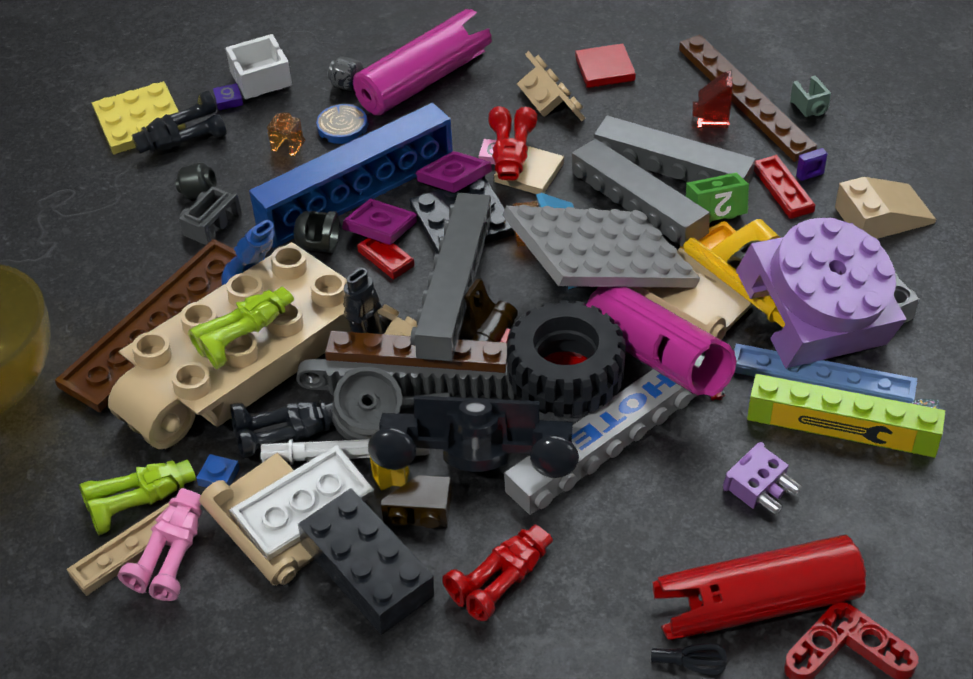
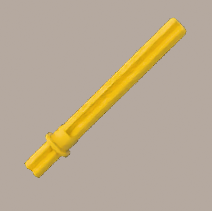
M691 237L684 243V251L765 313L770 322H776L782 327L785 326L770 295L750 299L735 268L695 238Z

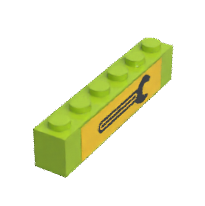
M755 374L747 420L935 458L943 434L945 410Z

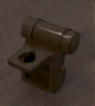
M476 279L464 297L467 310L459 337H465L474 341L500 342L506 329H511L515 323L514 320L518 316V311L515 306L505 301H498L495 304L489 298L482 279Z

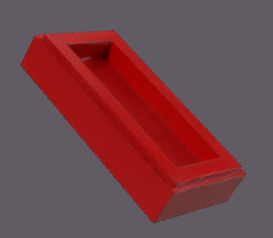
M367 238L357 245L360 254L393 280L415 266L414 259L394 243L390 245Z

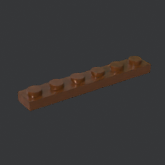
M331 331L325 351L326 360L499 373H506L507 343L458 339L453 361L416 358L415 345H411V336Z

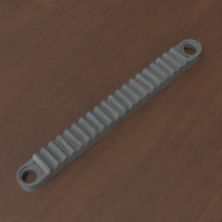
M308 359L299 364L296 378L298 384L303 388L329 390L331 395H334L338 381L346 372L357 367L373 366L385 370L395 378L403 397L407 396L409 392H412L413 395L449 392L450 397H455L459 393L462 398H466L468 394H472L474 398L484 394L487 399H490L493 394H496L498 399H502L504 395H509L510 399L516 397L508 380L507 369L506 373ZM305 373H315L319 376H309Z

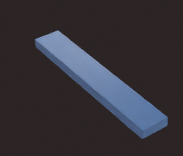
M737 343L735 345L736 367L734 373L755 377V374L767 375L914 404L917 378L825 360L785 368L777 351Z

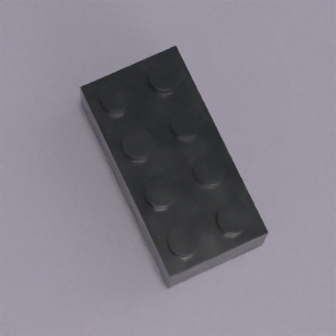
M352 488L298 523L301 545L381 635L434 597V576Z

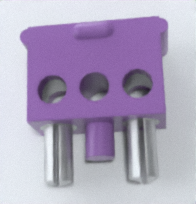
M760 442L726 473L723 490H729L752 509L761 503L772 513L777 514L781 510L782 505L768 494L770 493L777 499H780L785 490L778 486V484H781L795 495L800 491L801 485L786 475L789 465L766 449L764 443Z

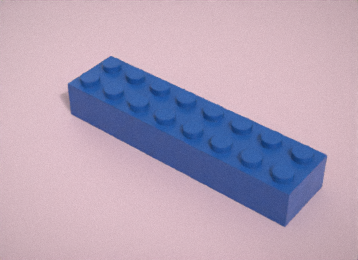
M432 102L249 190L256 225L264 220H270L273 223L275 234L272 247L276 248L294 239L295 221L301 213L305 211L322 213L335 211L340 216L364 204L369 199H374L416 178V171L453 152L451 119Z

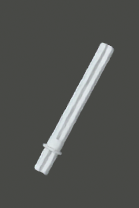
M292 439L289 440V443L261 444V460L263 463L278 452L286 462L289 461L290 465H293L294 461H310L335 445H338L349 459L370 458L368 452V442L370 439L295 443ZM416 448L415 456L428 455L430 449Z

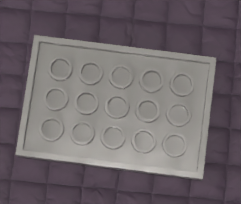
M527 205L506 206L503 217L558 286L696 288L700 277L692 270V266L683 260L677 253V249L667 242L660 230L647 221V216L641 211L633 210L631 212L619 211L617 209H611L610 211L595 208L575 209L573 207L553 208L550 206L530 207Z

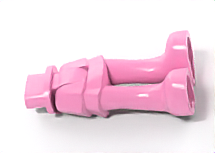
M181 488L176 498L170 499L169 506L156 518L157 523L151 528V537L140 560L137 563H126L121 567L118 578L124 585L138 593H145L164 546L168 545L170 546L169 552L158 575L153 578L149 586V594L151 597L162 601L177 599L181 586L178 580H176V575L186 550L193 544V537L197 535L198 518L202 514L199 502L200 494Z

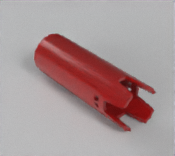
M838 535L657 577V581L653 582L654 599L688 597L691 611L670 619V623L661 626L664 635L669 640L700 633L705 634L861 598L866 590V570L860 550L852 539L847 535Z

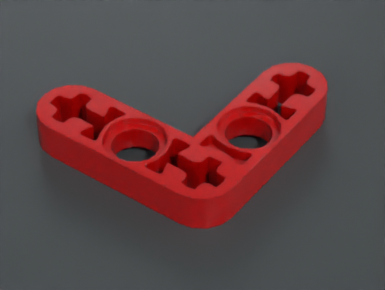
M841 602L830 606L791 648L786 656L784 671L789 679H814L843 645L846 644L894 679H909L914 675L917 668L918 655L911 646L854 606ZM843 617H846L848 619V622L843 621L837 627V631H835L833 628L835 626L836 619H842ZM868 634L874 635L880 640L881 645L877 647L867 646L862 641V637ZM817 636H823L831 642V646L826 649L818 648L813 644L812 639ZM886 647H890V652L887 650L886 655L883 656ZM808 653L811 657L808 660L807 668L802 666L800 669H797L795 662L797 664L802 663ZM901 658L907 660V663H902L900 666L895 663V660H900Z

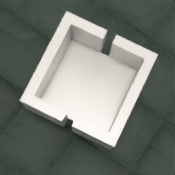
M273 34L225 47L230 72L236 83H238V87L245 99L281 90L292 85L288 60Z

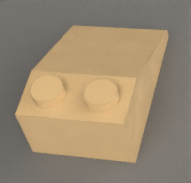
M861 177L839 183L835 208L845 222L853 223L876 239L936 222V218L910 184L870 177Z

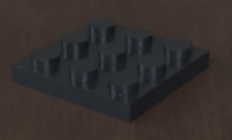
M485 176L455 193L439 189L410 198V207L417 214L421 227L438 254L439 240L441 236H444L445 220H449L450 204H455L458 193L491 195V221L484 244L516 234L503 217L505 209Z

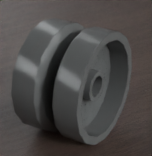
M373 366L357 367L346 372L338 381L333 395L332 421L338 433L347 440L370 439L374 433L379 431L382 413L399 414L402 405V394L397 381L385 370Z

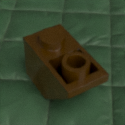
M418 475L383 498L381 501L383 522L394 526L414 525L426 528H447L452 500L450 477Z

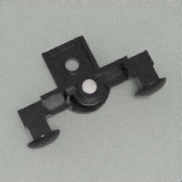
M415 395L414 414L382 413L379 431L374 433L368 442V452L371 459L378 466L389 470H399L408 466L415 458L416 448L443 449V460L455 468L472 472L493 470L505 465L508 453L530 454V461L534 469L543 476L550 478L567 476L574 471L579 461L578 450L572 443L573 422L539 420L540 401Z

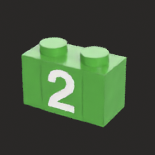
M737 172L686 183V197L710 212L709 223L724 218L732 219L737 217V215L748 213L749 184Z

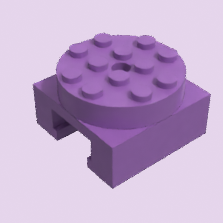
M831 217L803 221L792 227L784 237L751 243L736 269L749 298L754 299L771 295L785 323L783 329L774 332L770 338L785 368L887 345L907 320L894 297L896 275L888 254L875 237H872L853 223Z

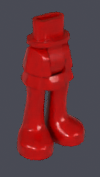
M498 106L489 112V125L497 135L492 157L495 162V171L501 180H516L523 171V165L528 157L527 137L536 127L538 119L537 113L530 107H521L516 111L514 117V138H509L512 128L510 111L505 107Z
M536 524L529 530L522 529L518 535L492 549V553L485 561L468 575L456 569L447 572L442 577L443 585L458 606L463 607L466 604L467 611L473 618L479 621H487L494 614V605L512 584L515 582L520 583L525 575L533 570L538 560L546 554L545 548L553 542V539L549 533ZM498 570L502 572V574L498 576L484 590L479 589Z

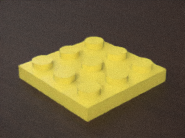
M164 81L92 102L95 114L113 155L136 148L131 135L140 132L141 127L146 128L157 117L162 118L165 114L170 115L179 112ZM185 123L177 126L179 130L186 128Z

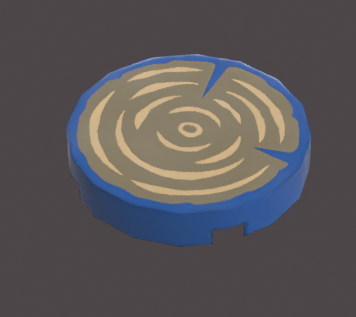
M339 104L323 110L317 118L316 125L320 137H325L328 139V142L334 144H345L357 139L362 132L364 135L367 131L368 121L365 112L361 108L351 104Z

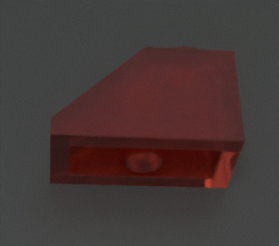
M725 71L698 91V101H693L692 117H697V127H729L733 90L732 71Z

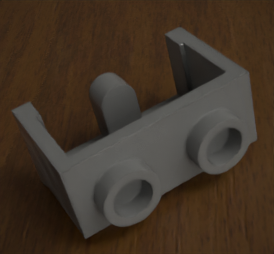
M214 186L207 192H201L197 197V202L190 208L183 209L180 214L179 221L183 235L207 245L211 241L208 227L213 222L216 227L221 229L227 226L228 221L225 210L238 217L242 214L238 194H231Z

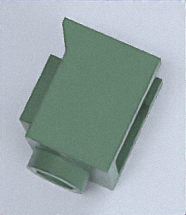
M815 75L811 76L809 93L804 91L798 81L793 82L790 102L794 103L805 117L811 115L820 116L828 111L831 93Z

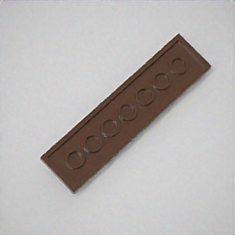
M212 239L55 379L57 388L101 413L108 406V398L115 383L127 371L135 367L118 351L131 344L139 335L150 332L180 313L188 304L199 301L223 286L221 276L225 265L236 256L235 250Z

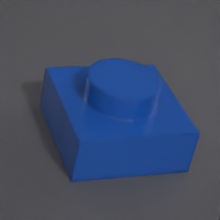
M209 454L196 478L198 486L207 488L219 480H224L230 486L240 470L238 461Z

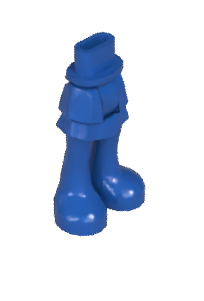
M264 220L254 226L239 240L238 246L234 247L236 256L224 267L221 276L222 285L226 284L231 277L245 272L265 259L266 253L272 247L275 234L274 225L270 220Z

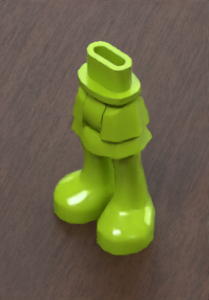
M280 287L274 292L267 290L263 294L247 297L243 302H236L237 309L231 313L198 324L188 330L189 338L202 357L206 356L213 367L219 369L227 362L225 347L238 337L251 332H259L263 327H267L277 318L279 313L283 314L286 312L285 306L292 303L294 298L284 287Z
M188 459L176 464L171 460L166 463L136 467V472L127 476L101 481L90 480L79 484V488L97 534L102 535L110 530L111 517L114 514L131 507L144 504L152 505L158 500L161 501L177 491L178 488L179 490L184 488V484L195 481L196 476ZM133 488H138V489L133 490V491H130V492H126V493L114 495V494L119 493V492H122V491H126V490L133 489Z

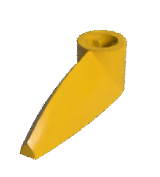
M756 219L710 250L727 262L735 252L750 241H766L781 237L762 219Z

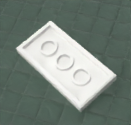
M335 445L229 509L230 516L245 536L269 561L300 541L298 523L350 488L363 501L374 495V489L340 447Z

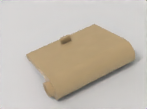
M679 248L677 253L692 266V270L700 277L696 288L629 287L720 340L753 306L751 302L688 255L682 248Z
M278 452L230 486L224 480L212 483L203 491L199 502L272 585H285L296 576L297 571L313 560V557L301 545V541L268 561L245 536L230 516L229 509L294 471Z

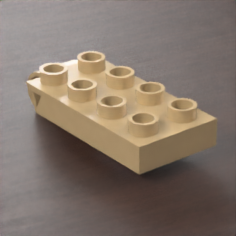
M293 242L277 248L272 255L245 272L231 277L223 286L199 301L188 304L180 313L150 332L139 335L131 344L118 351L135 367L121 376L113 386L108 398V407L111 413L119 420L127 422L130 429L138 434H142L144 440L157 449H167L177 444L191 428L195 414L202 415L213 425L219 427L231 418L230 404L243 403L245 407H248L298 372V366L302 361L317 359L324 354L331 331L351 332L348 319L344 315L345 307L343 306L345 295L343 288L347 283L346 278ZM280 287H284L292 294L294 301L285 306L286 312L283 314L279 313L273 322L267 327H263L259 332H251L238 337L225 347L227 362L219 369H215L206 356L202 357L189 338L188 330L198 324L231 313L237 309L236 302H243L247 297L263 294L267 290L274 292Z

